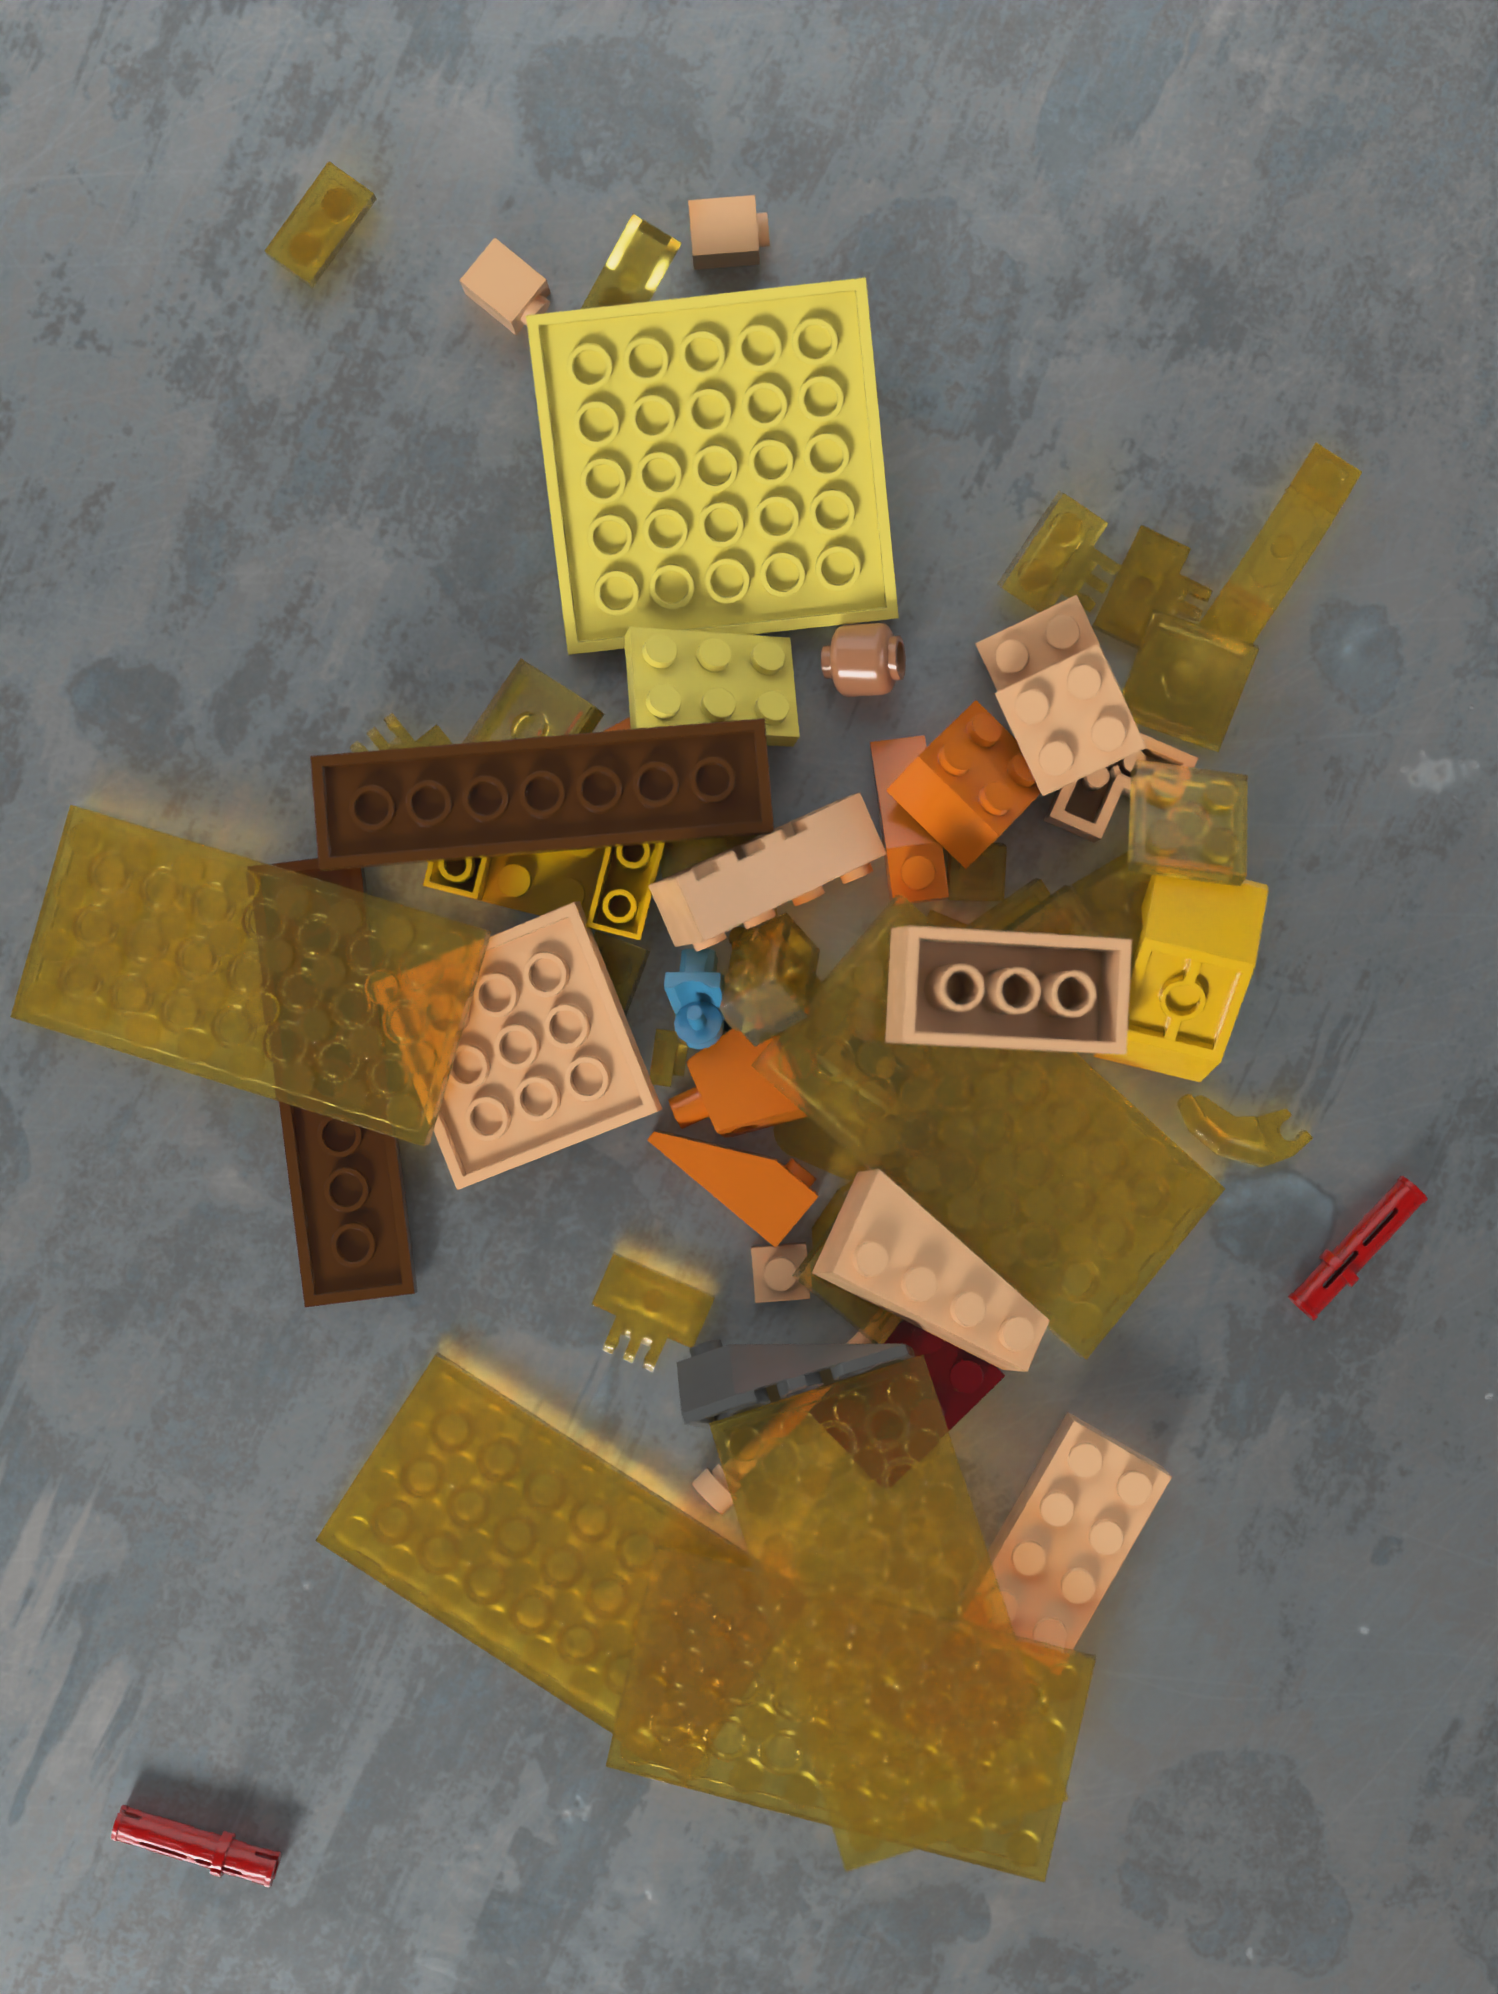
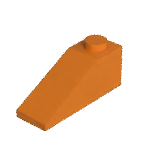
M925 735L870 742L882 843L886 851L884 859L890 906L945 900L949 897L943 846L886 791L927 747Z
M658 1129L647 1139V1141L775 1248L819 1197L818 1193L811 1188L817 1178L793 1158L784 1165L775 1157Z

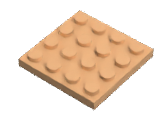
M580 901L568 904L376 984L457 1190L662 1110L592 930L586 927L587 917Z

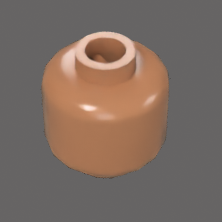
M885 623L852 624L838 627L831 639V645L822 647L821 667L825 679H833L837 691L845 697L887 694L893 690L896 680H902L905 675L906 657L903 639L900 635L894 636L892 630Z

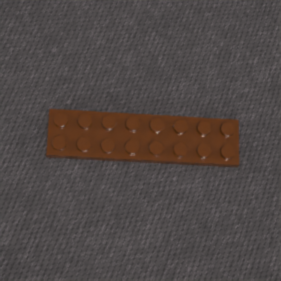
M765 718L310 756L318 864L321 871L763 835L774 832Z
M318 858L251 866L249 869L305 1307L415 1294L418 1290L381 997L376 986L379 981L364 868L321 871L319 870Z

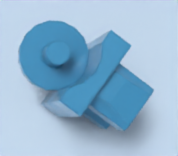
M683 949L681 952L680 971L665 972L664 989L676 1015L674 1021L675 1032L681 1043L688 1048H708L719 1040L723 1029L730 1031L737 1026L738 1016L727 989V982L725 976L721 972H717L718 957L715 950L703 949L697 952L695 949Z

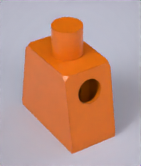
M761 1011L753 1014L722 1035L715 1044L700 1050L690 1057L686 1063L696 1086L668 1099L673 1115L681 1129L710 1117L716 1132L724 1138L746 1134L811 1115L772 1024Z

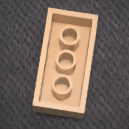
M918 926L891 928L885 1042L1126 1055L1132 939Z
M1067 1412L961 1596L958 1605L962 1617L1054 1670L1061 1672L1172 1476L1163 1466Z

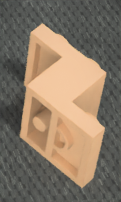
M1077 595L975 643L997 689L995 696L1042 796L1147 748Z

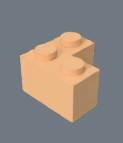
M1141 733L1147 748L1058 789L1044 821L1095 843L1102 839L1120 795L1169 814L1176 810L1198 758Z

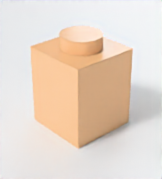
M755 195L688 200L694 270L760 265L759 247L770 246L767 212L756 213Z
M495 237L459 280L468 297L515 335L518 334L524 325L527 326L526 315L546 313L550 305V301L546 299L551 293L547 279Z

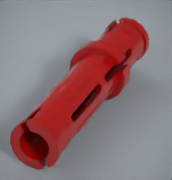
M1400 1176L1395 1185L1363 1216L1361 1221L1332 1252L1326 1249L1319 1256L1321 1263L1288 1298L1305 1315L1315 1321L1319 1313L1346 1285L1352 1288L1359 1280L1356 1274L1392 1238L1421 1204L1428 1200L1427 1196L1409 1179ZM1393 1210V1212L1387 1217V1219H1386V1220L1372 1233V1235L1363 1243V1241L1370 1235V1233H1371V1232L1384 1220V1218ZM1353 1253V1255L1344 1263V1261ZM1334 1273V1275L1329 1279V1281L1323 1286L1326 1280Z
M124 1804L120 1808V1813L116 1816L111 1833V1840L135 1845L168 1857L197 1864L210 1869V1875L220 1878L224 1874L237 1876L268 1888L272 1886L273 1879L276 1877L282 1855L279 1851L257 1847L235 1839L236 1834L224 1831L222 1835L208 1832L178 1821L145 1813Z

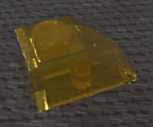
M632 214L581 309L649 302L682 243Z

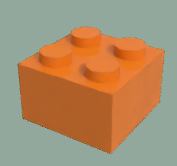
M977 700L931 742L886 789L965 869L1041 794L1016 739Z

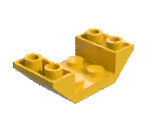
M665 843L428 862L423 886L538 916L580 901L587 917L586 927L641 941L652 898L648 885L656 882Z
M1157 858L1141 906L1143 929L1130 966L1126 1055L1093 1053V1057L1196 1082H1201L1221 1063L1256 965L1268 896V885Z

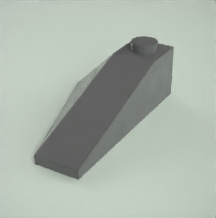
M721 1339L711 1340L690 1348L691 1358L676 1362L681 1414L685 1425L709 1429L915 1359L916 1356L913 1348L906 1344H728L723 1346Z

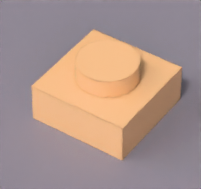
M806 1242L779 1244L776 1248L773 1245L751 1246L755 1303L810 1299Z

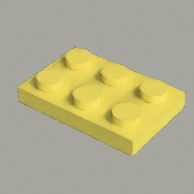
M629 627L624 636L631 729L765 718L768 746L793 747L800 734L790 637Z

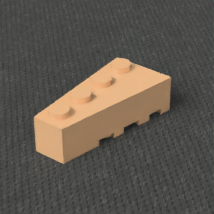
M859 792L838 799L774 828V832L770 834L756 836L648 885L674 946L693 944L697 952L727 939L725 932L742 923L745 929L775 917L776 913L773 908L792 900L794 906H798L825 894L822 885L838 877L841 878L843 884H846L873 872L874 870L870 862L886 855V851Z
M880 1169L857 1173L812 1273L1002 1370L1028 1372L1050 1320Z

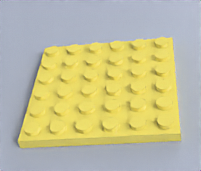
M866 277L526 315L568 655L625 649L624 636L629 627L753 635L899 618Z

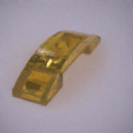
M1315 443L1195 630L1242 659L1315 551L1358 481L1362 471L1320 444Z

